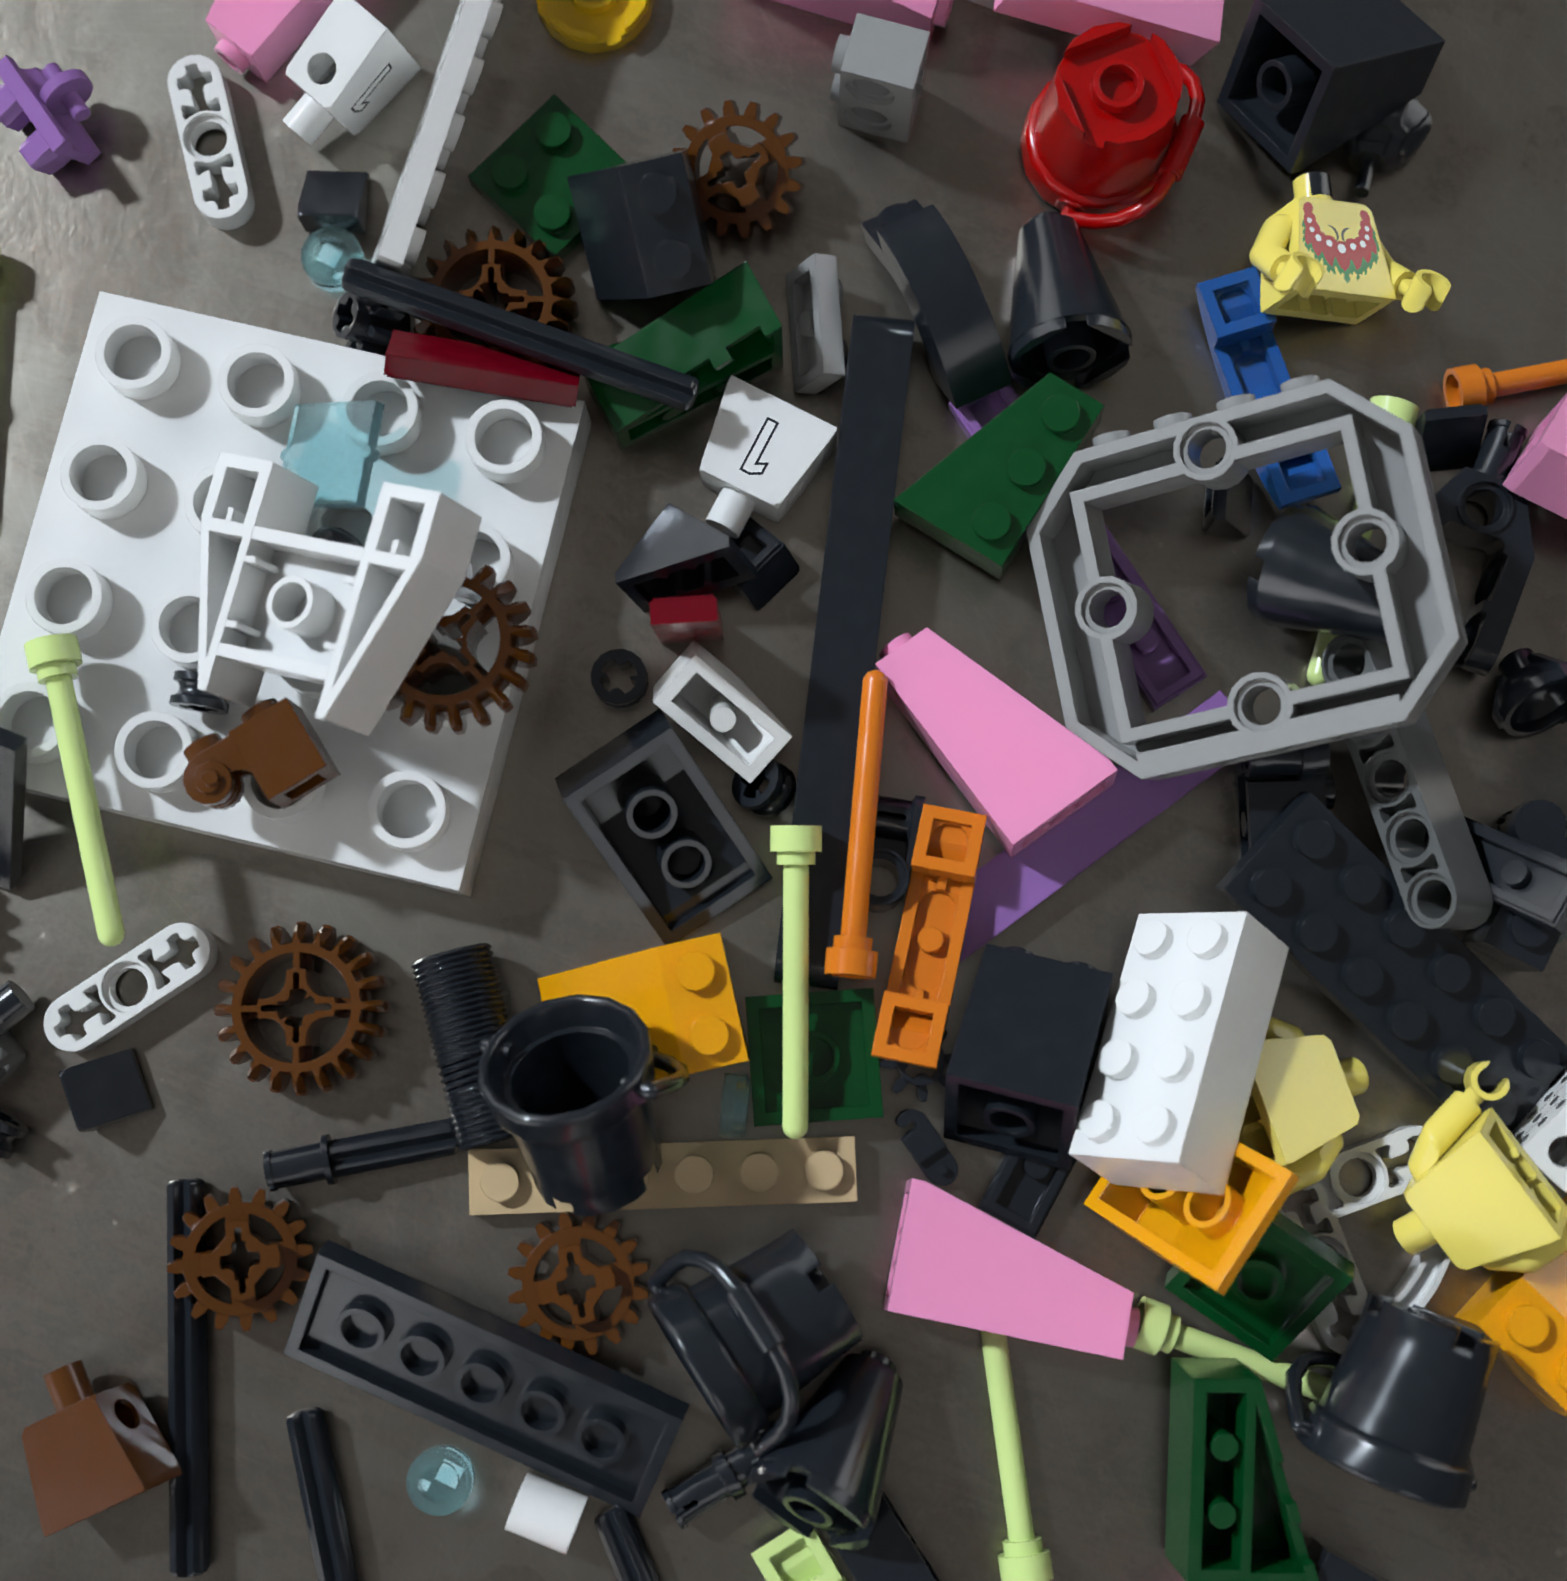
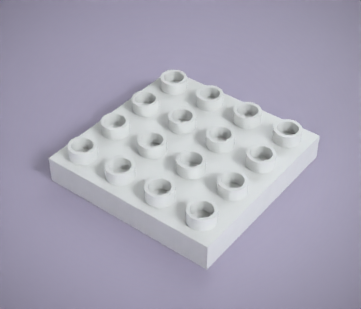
M100 291L0 635V727L28 738L25 792L70 802L46 685L39 684L37 675L29 672L24 644L32 639L46 635L74 634L78 637L83 663L77 667L79 677L73 680L100 810L471 897L523 692L517 691L510 686L503 693L513 704V709L505 713L495 702L489 704L485 708L491 716L492 723L485 728L477 722L473 713L466 715L467 729L465 734L457 735L452 731L448 716H445L439 733L430 734L425 730L424 714L411 727L400 720L402 704L391 711L385 709L371 734L366 736L315 717L324 685L264 672L255 705L270 698H276L279 702L287 697L302 708L341 775L285 809L267 799L254 776L243 778L245 786L240 802L226 810H214L193 800L186 793L183 776L188 760L183 751L194 741L212 733H219L222 739L229 736V731L243 723L241 716L250 708L224 699L229 704L228 714L220 715L190 711L169 704L170 695L176 694L179 691V684L173 680L174 672L177 670L198 671L201 515L220 452L275 462L319 486L305 532V536L311 537L321 527H339L355 536L365 547L383 482L441 492L482 517L470 558L473 571L472 578L479 569L489 565L497 573L494 587L501 582L510 580L517 589V593L511 603L525 601L532 612L519 625L533 626L539 632L592 425L585 401L577 400L576 407L572 406L570 408L390 378L384 375V355ZM453 598L443 616L453 615L464 606L471 609L477 602L464 598ZM496 617L485 627L488 634L482 638L476 652L478 662L487 672L490 671L496 660L500 645V631ZM435 628L432 634L437 638L438 642L436 645L440 650L448 653L450 657L454 655L464 666H467L469 662L460 653L461 646L457 641L450 639L447 635L442 636ZM536 641L519 648L533 653ZM516 667L515 672L527 679L529 668ZM452 674L440 678L433 685L427 681L418 690L432 695H451L463 692L473 685L462 676Z

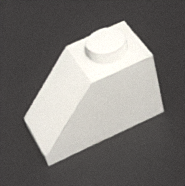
M695 640L692 641L653 686V703L750 784L793 737L792 733L736 674Z

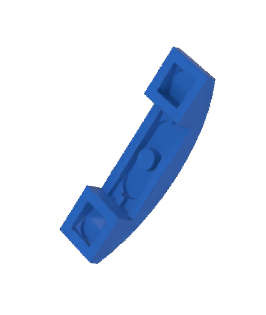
M1255 267L1197 283L1195 288L1210 352L1226 398L1240 394H1254L1257 400L1281 393L1280 385L1291 380L1272 331L1277 321L1276 317L1273 314L1261 313V278ZM1327 449L1255 468L1279 510L1294 504L1298 505L1337 493L1342 488Z

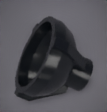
M1530 648L1517 649L1505 656L1498 666L1501 675L1498 676L1492 709V718L1498 728H1504L1510 735L1521 737L1535 735L1551 729L1560 723L1564 724L1567 722V662L1542 653H1534Z

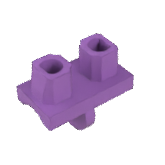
M7 55L0 60V78L4 82L0 86V122L7 128L18 132L30 121L36 128L20 145L19 150L29 166L36 171L53 175L71 159L90 165L101 152L80 123L86 120L91 113L85 103L92 94L93 85L86 73L80 69L62 71L57 63H50L43 69L37 67L21 69L14 59Z

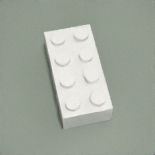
M1248 912L1139 914L1068 1154L1114 1185L1224 1195L1289 947Z

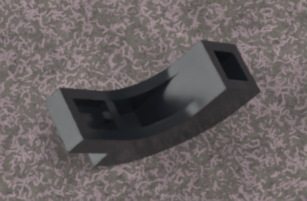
M913 199L907 203L890 205L883 209L878 216L862 222L861 227L866 244L889 271L909 306L924 345L933 380L953 406L958 409L1012 384L1003 346L982 289L959 242L936 207L931 204L923 208L916 199Z

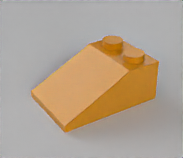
M720 932L642 950L537 978L542 1002L581 994L609 997L633 1008L650 1029L652 1044L657 1046L658 1052L673 1056L685 1064L689 1075L750 1061L725 944ZM654 1068L655 1076L653 1081L670 1076L669 1073Z
M1238 1142L1224 1195L1114 1185L1101 1176L1083 1204L1146 1249L1224 1296L1300 1178L1290 1170Z
M1567 1195L1562 1199L1564 1202L1567 1199ZM1567 1252L1533 1273L1495 1271L1454 1317L1461 1324L1485 1334L1483 1340L1499 1342L1501 1346L1496 1358L1551 1411L1567 1417Z

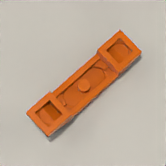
M923 804L911 861L910 881L887 991L884 990L871 1052L872 1057L937 1069L969 920L987 815Z

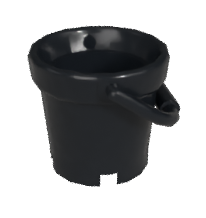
M575 994L545 1000L514 1015L494 1035L480 1040L478 1046L483 1054L478 1062V1089L501 1128L512 1134L530 1169L535 1186L546 1204L557 1209L554 1199L563 1203H571L575 1215L590 1217L615 1212L637 1200L647 1190L644 1177L651 1171L653 1164L657 1173L662 1164L661 1143L655 1126L652 1100L680 1090L689 1083L690 1077L685 1064L673 1056L658 1052L657 1046L652 1044L650 1029L633 1008L604 996ZM654 1068L669 1073L670 1076L653 1081L655 1076Z
M790 1229L769 1244L730 1265H727L706 1251L684 1249L669 1257L653 1273L647 1283L649 1290L653 1294L648 1299L647 1305L699 1392L732 1442L739 1449H745L749 1446L754 1455L759 1458L764 1457L780 1445L797 1423L800 1390L842 1355L850 1351L852 1347L861 1342V1338H863L862 1331L843 1296L834 1283L830 1285L818 1268L821 1265L820 1261L794 1229ZM687 1266L698 1267L711 1274L688 1288L682 1284H675V1282L669 1286L666 1285L678 1271ZM782 1406L781 1416L775 1426L769 1430V1416Z
M1370 1291L1361 1316L1342 1354L1319 1350L1297 1356L1287 1369L1285 1397L1291 1428L1295 1432V1437L1305 1448L1356 1477L1423 1504L1444 1510L1463 1511L1468 1503L1470 1492L1475 1491L1477 1488V1480L1470 1453L1492 1368L1501 1344L1497 1341L1483 1340L1485 1334L1415 1304L1405 1310L1393 1305L1395 1297ZM1319 1367L1331 1369L1333 1374L1321 1399L1314 1400L1305 1409L1302 1395V1378L1308 1370Z

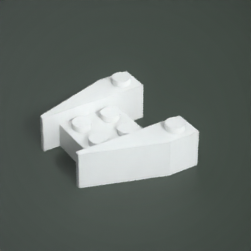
M220 452L201 515L197 689L251 708L255 705L264 672L324 685L315 717L353 732L369 736L463 584L482 517L441 492L383 482L365 547L305 536V532L319 486L275 462Z

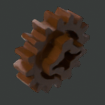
M735 100L724 101L723 117L720 118L711 108L702 109L700 112L705 126L700 129L693 125H685L682 131L691 141L688 152L705 224L712 218L716 219V235L721 237L728 235L733 224H737L742 238L751 237L754 229L753 221L756 220L766 231L775 228V221L771 212L776 209L778 212L786 215L790 214L794 208L785 198L787 191H802L804 188L802 182L792 178V169L805 165V157L790 156L788 150L797 141L798 135L796 132L783 135L777 132L783 118L779 113L774 112L765 121L761 120V106L757 102L750 101L744 115L739 114V108ZM743 126L753 129L761 134L765 140L753 146L741 143L730 127ZM706 145H708L712 152L708 173L700 177V160ZM673 148V152L687 148ZM731 155L736 159L753 158L761 155L759 159L751 163L752 167L744 173L748 183L744 184L741 180L717 183L732 168ZM777 162V181L772 193L768 197L769 194L764 186L768 166ZM722 194L737 197L740 205L745 207L747 212H734L724 209L712 199Z
M237 1185L231 1186L228 1203L220 1204L211 1193L204 1196V1205L207 1213L203 1217L187 1210L182 1219L192 1231L189 1236L183 1234L172 1235L169 1244L183 1251V1258L169 1262L167 1264V1272L184 1274L185 1281L174 1290V1295L176 1299L187 1297L191 1294L196 1297L197 1301L191 1312L193 1318L197 1319L208 1309L217 1312L215 1329L222 1330L229 1316H239V1322L244 1332L250 1331L253 1314L260 1311L270 1323L276 1321L277 1312L274 1303L279 1299L292 1305L296 1304L298 1296L294 1289L290 1287L292 1280L308 1281L311 1273L305 1267L298 1265L297 1260L300 1257L313 1253L312 1243L296 1242L295 1235L299 1234L306 1227L303 1218L294 1219L288 1223L283 1218L290 1204L288 1200L283 1198L271 1208L265 1205L266 1188L259 1187L254 1193L252 1201L242 1200V1193ZM249 1214L261 1217L272 1224L282 1239L265 1240L250 1228ZM225 1217L226 1233L215 1247L196 1251L197 1244L203 1233L213 1223ZM237 1227L241 1229L242 1241H245L247 1251L259 1252L260 1259H255L249 1264V1270L245 1278L246 1287H241L240 1274H236L234 1264H223L221 1256L231 1254L233 1242L236 1239L235 1228ZM285 1265L276 1284L266 1293L256 1298L255 1284L265 1271ZM199 1276L203 1278L215 1276L231 1288L232 1301L220 1298L209 1291Z
M567 1211L560 1213V1229L557 1231L545 1221L535 1226L537 1235L541 1240L538 1245L526 1240L519 1243L517 1249L528 1260L526 1265H513L509 1268L508 1275L514 1279L522 1280V1288L509 1295L508 1299L509 1303H525L528 1308V1312L518 1322L521 1328L537 1322L542 1327L539 1336L551 1340L554 1336L562 1338L561 1346L572 1351L577 1341L583 1340L588 1353L593 1355L599 1351L600 1335L605 1334L614 1344L622 1341L624 1336L618 1324L621 1319L635 1325L640 1320L642 1315L631 1303L632 1300L648 1299L650 1296L649 1288L636 1283V1276L648 1271L650 1265L649 1261L633 1262L630 1253L636 1249L640 1241L637 1237H634L622 1243L616 1237L621 1226V1221L618 1219L613 1220L605 1229L597 1227V1215L585 1216L582 1225H576L571 1212ZM584 1238L602 1244L614 1255L616 1260L604 1262L588 1252L587 1243L584 1241ZM558 1243L559 1264L552 1275L537 1279L538 1270L544 1256ZM574 1262L575 1265H579L582 1275L593 1274L596 1283L586 1291L585 1302L584 1298L580 1299L577 1289H566L564 1285V1280L573 1274ZM623 1285L621 1297L616 1308L609 1316L601 1320L600 1314L602 1312L599 1301L605 1291ZM554 1302L569 1312L573 1325L555 1318L544 1305Z

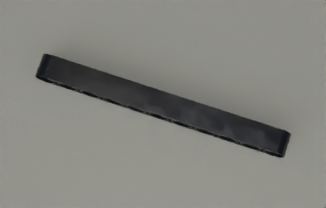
M854 314L852 321L792 825L822 826V852H815V865H809V986L836 990L838 988L839 977L824 974L826 948L833 947L834 935L841 934L862 681L867 672L875 670L915 320ZM783 904L774 972V982L783 983Z

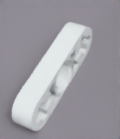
M189 55L181 58L172 66L168 74L167 83L194 202L207 222L213 227L221 230H234L245 225L252 217L255 210V197L229 86L213 60L202 55ZM204 77L207 82L203 86L206 104L210 110L200 111V106L190 92L194 89V80ZM217 129L227 134L226 146L220 153L213 156H204L197 153L196 143L204 132ZM223 174L224 181L233 193V196L229 198L230 207L226 209H220L216 204V201L220 198L217 181L213 175Z
M189 923L169 925L53 1001L44 1016L43 1025L46 1037L52 1045L64 1051L87 1052L97 1048L208 975L214 968L218 958V946L215 938L208 930ZM179 938L190 942L198 941L200 947L192 953L196 963L190 967L188 964L178 962L163 970L162 973L170 979V982L165 985L161 972L147 958L153 955L154 961L164 963L179 952L178 945L176 944ZM137 969L146 977L148 983L147 993L138 1004L127 1006L116 995V983L124 972ZM97 990L100 1000L94 996V992ZM103 1003L109 1011L116 1015V1018L112 1021L109 1013H97L83 1024L84 1030L87 1033L84 1037L80 1034H66L64 1029L72 1022L71 1016L68 1013L71 1009L76 1012H88Z

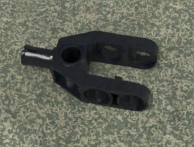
M1505 419L1489 420L1486 428L1487 432L1474 467H1465L1435 493L1444 537L1458 546L1480 549L1488 556L1464 621L1468 644L1454 664L1456 667L1484 677L1490 672L1500 654L1535 559L1527 499L1511 492L1502 485L1517 460L1528 431L1517 423L1512 433L1507 432L1511 421ZM1466 501H1474L1484 507L1488 516L1487 526L1478 525L1471 521L1466 513Z

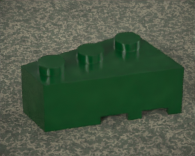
M745 261L621 343L608 346L696 377L699 381V390L690 410L680 411L585 377V381L618 446L623 450L721 400L731 375L752 384L783 368L782 325L748 262Z
M1050 372L893 500L895 515L1000 580L1027 539V528L1074 452L1083 450L1096 431L1105 405Z
M1172 1358L1165 1556L1185 1581H1319L1315 1565L1308 1556L1299 1525L1302 1520L1297 1503L1291 1497L1282 1466L1284 1458L1261 1379L1236 1358Z

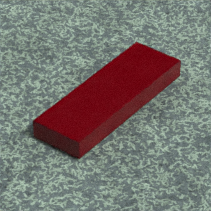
M393 330L385 354L384 375L390 378L570 408L572 406L576 407L580 380L579 374L506 348Z
M713 595L653 598V602H649L650 624L662 644L692 643L693 640L697 642L724 640L723 621L717 597Z

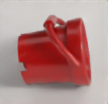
M1114 22L1097 25L1074 38L1065 50L1064 57L1057 66L1053 79L1043 88L1025 117L1020 141L1025 174L1041 198L1060 210L1062 215L1072 217L1077 222L1079 228L1095 230L1120 228L1144 217L1165 198L1174 182L1181 181L1205 125L1202 120V114L1206 99L1201 79L1187 64L1180 63L1165 40L1152 33L1150 40L1140 34L1130 33L1132 24ZM1184 84L1188 90L1190 103L1187 114L1182 115L1177 126L1175 115Z

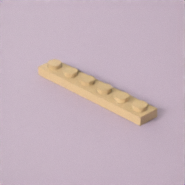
M855 1136L660 1142L662 1164L659 1172L657 1173L653 1164L651 1171L644 1177L647 1190L637 1200L618 1210L857 1202ZM519 1147L468 1150L469 1215L574 1212L571 1203H563L554 1199L557 1209L546 1204L535 1186L530 1169Z

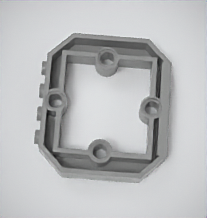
M1306 375L1282 383L1280 385L1281 393L1257 400L1254 394L1231 396L1217 402V411L1194 418H1192L1190 412L1169 414L1156 419L1153 422L1154 429L1131 436L1128 430L1107 432L1092 439L1093 447L1074 452L1026 530L1066 728L1140 779L1159 781L1415 724L1467 646L1468 640L1423 439L1412 424L1331 379L1321 381L1319 375ZM1224 438L1226 453L1222 461L1212 468L1203 469L1200 463V454L1203 447L1213 439ZM1344 444L1358 509L1346 514L1336 524L1331 537V550L1336 562L1347 572L1361 580L1370 583L1374 582L1393 667L1302 689L1297 687L1292 681L1267 672H1255L1242 677L1232 687L1227 699V706L1146 725L1130 644L1141 640L1150 630L1154 620V606L1149 595L1141 587L1116 578L1102 510L1197 484L1213 490L1229 489L1239 484L1251 469ZM1369 530H1383L1387 537V546L1384 553L1372 562H1359L1355 554V546L1358 539ZM1122 595L1126 602V614L1118 625L1109 628L1104 620V608L1111 598ZM1273 689L1280 697L1281 710L1273 722L1261 725L1254 716L1253 704L1261 692Z

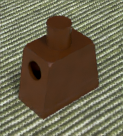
M82 1360L62 1366L43 1376L56 1413L25 1427L22 1441L44 1537L81 1522L183 1474L177 1459L135 1386L127 1382L95 1394Z

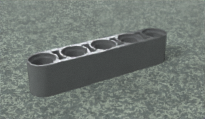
M1337 636L1328 643L1321 661L1325 683L1393 667L1387 642L1347 636ZM1365 660V666L1362 672L1363 662ZM1425 709L1413 725L1346 739L1404 906L1411 920L1420 927L1428 929L1471 930L1481 926L1492 912V890ZM1407 772L1408 779L1406 787L1404 789V775ZM1428 830L1429 844L1428 847L1425 848L1424 840L1426 832ZM1450 890L1452 901L1451 907L1448 910L1446 898Z

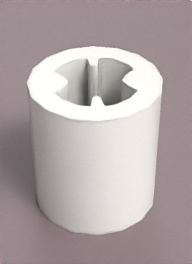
M528 1472L509 1514L505 1530L566 1555L589 1496Z

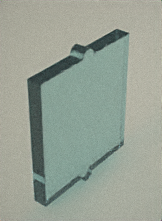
M377 400L295 404L287 447L281 452L280 458L284 461V468L319 486L313 508H365L373 463L380 456V452L376 447L385 404Z

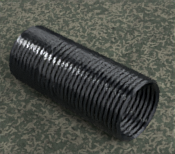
M488 943L468 945L440 952L417 960L411 966V968L415 969L412 974L416 975L414 980L417 981L416 987L419 988L417 992L421 994L419 997L422 1000L420 1005L424 1006L422 1011L426 1013L424 1015V1018L427 1019L425 1024L429 1025L427 1030L430 1031L428 1036L432 1038L430 1043L434 1044L432 1047L435 1050L433 1055L437 1057L435 1060L438 1063L437 1068L441 1069L438 1075L444 1077L441 1080V1083L445 1085L442 1090L448 1092L444 1098L448 1101L446 1105L450 1107L448 1112L451 1113L449 1118L453 1120L451 1125L455 1126L452 1131L456 1132L454 1136L458 1139L456 1144L460 1145L457 1150L461 1152L513 1138L510 1132L501 1128L478 1089V1065L475 1064H478L481 1056H474L483 1054L479 1049V1042L485 1037L494 1035L510 1020L508 1018L510 1014L506 1012L508 1007L505 1006L507 1001L503 1000L505 995L502 994V991L504 989L500 987L502 983L498 981L500 976L497 975L498 970L495 969L497 964L494 963V960L496 958L492 957L494 952L490 950L492 946Z

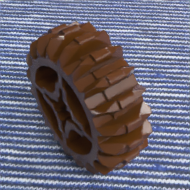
M494 225L491 226L488 232V240L479 241L476 233L467 229L465 233L467 245L460 249L457 248L455 243L445 239L443 248L448 258L443 262L437 258L427 257L425 265L433 278H417L490 305L496 304L498 291L505 310L575 335L573 326L568 322L577 319L579 316L577 303L569 299L575 294L576 290L571 278L562 277L565 272L563 261L558 256L547 258V246L540 239L527 247L525 234L518 228L511 234L507 242L503 241L500 229ZM505 272L515 273L527 278L540 289L543 296H529L527 290L512 289L507 284ZM481 275L475 286L459 291L469 281ZM414 316L415 319L421 321L415 325L414 333L457 340L449 332L448 327ZM484 341L485 345L504 348V347H501V346L492 344V343H490V342Z
M469 562L464 582L454 598H464L477 603L471 609L464 606L453 615L442 616L436 626V629L442 636L447 635L450 639L457 641L461 646L460 653L469 664L464 666L454 655L450 657L448 653L441 651L436 645L438 642L437 638L431 634L386 708L387 711H391L403 704L400 711V720L404 724L411 727L424 714L425 730L430 734H438L443 726L445 716H448L452 731L457 735L465 734L467 714L473 713L477 722L485 728L492 723L491 716L485 708L489 704L495 702L505 713L513 709V704L503 693L508 686L520 692L527 691L529 687L528 681L521 674L515 672L516 667L533 668L537 666L538 659L536 655L528 650L519 648L538 640V632L535 627L519 625L532 612L525 601L511 603L517 593V589L510 580L501 582L494 587L497 573L489 565L479 569L472 578V564ZM496 617L500 631V645L496 660L490 671L487 672L478 662L476 652L478 644L488 634L485 627ZM452 674L462 676L473 685L463 692L451 695H432L418 690L427 681L433 685L440 678Z
M304 921L297 922L292 940L284 927H272L270 930L272 948L270 949L263 940L253 937L248 941V947L255 959L250 962L245 958L233 956L229 962L231 967L241 974L238 982L221 979L218 983V988L223 992L233 993L231 1005H216L214 1013L216 1016L232 1017L233 1025L223 1028L218 1032L217 1036L221 1042L240 1041L241 1044L229 1056L232 1064L240 1065L254 1058L248 1069V1080L260 1082L271 1072L269 1080L271 1092L283 1093L292 1079L295 1094L297 1096H309L313 1088L314 1077L323 1092L333 1091L336 1089L334 1068L347 1080H354L359 1076V1072L351 1056L354 1054L365 1061H373L377 1053L371 1046L364 1043L366 1036L379 1038L387 1036L388 1029L386 1027L371 1024L373 1012L387 1013L391 1011V1002L372 1000V992L381 990L388 985L387 978L382 975L365 978L364 974L377 962L376 957L372 953L366 952L351 960L358 948L359 940L354 936L347 935L335 946L337 933L336 928L324 924L314 939L311 924ZM314 956L325 959L340 972L347 984L350 998L330 997L324 992L321 987L320 973L314 971ZM293 960V969L286 970V981L282 990L274 997L258 999L261 989L269 976L278 967ZM303 999L312 1000L315 1004L332 1006L329 1010H315L314 1014L304 1015L303 1020L301 1017H293L292 1013L276 1011L278 1007H292L293 1004L303 1002ZM350 1017L348 1026L339 1042L326 1054L313 1060V1048L320 1046L321 1031L325 1025L332 1020ZM259 1019L275 1020L282 1026L285 1031L286 1046L293 1047L292 1061L282 1057L268 1045L260 1031Z

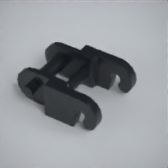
M916 1109L901 1111L895 1118L897 1126L905 1128L911 1121L915 1124L914 1128L906 1131L901 1138L913 1159L932 1183L938 1186L951 1184L958 1175V1164L923 1112Z

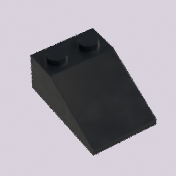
M660 708L555 777L563 801L665 945L679 941L773 878Z

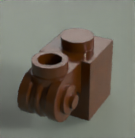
M287 697L279 702L276 698H270L252 706L241 716L243 723L229 731V736L224 739L221 738L219 733H212L194 741L183 751L188 760L183 776L186 793L193 800L214 810H226L240 802L244 794L245 785L243 778L246 776H254L267 799L285 809L341 775L302 708Z

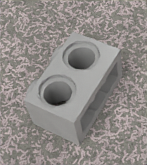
M861 13L856 14L851 35L840 34L838 37L831 65V72L835 73L830 100L839 102L838 125L908 143L924 86L930 31Z

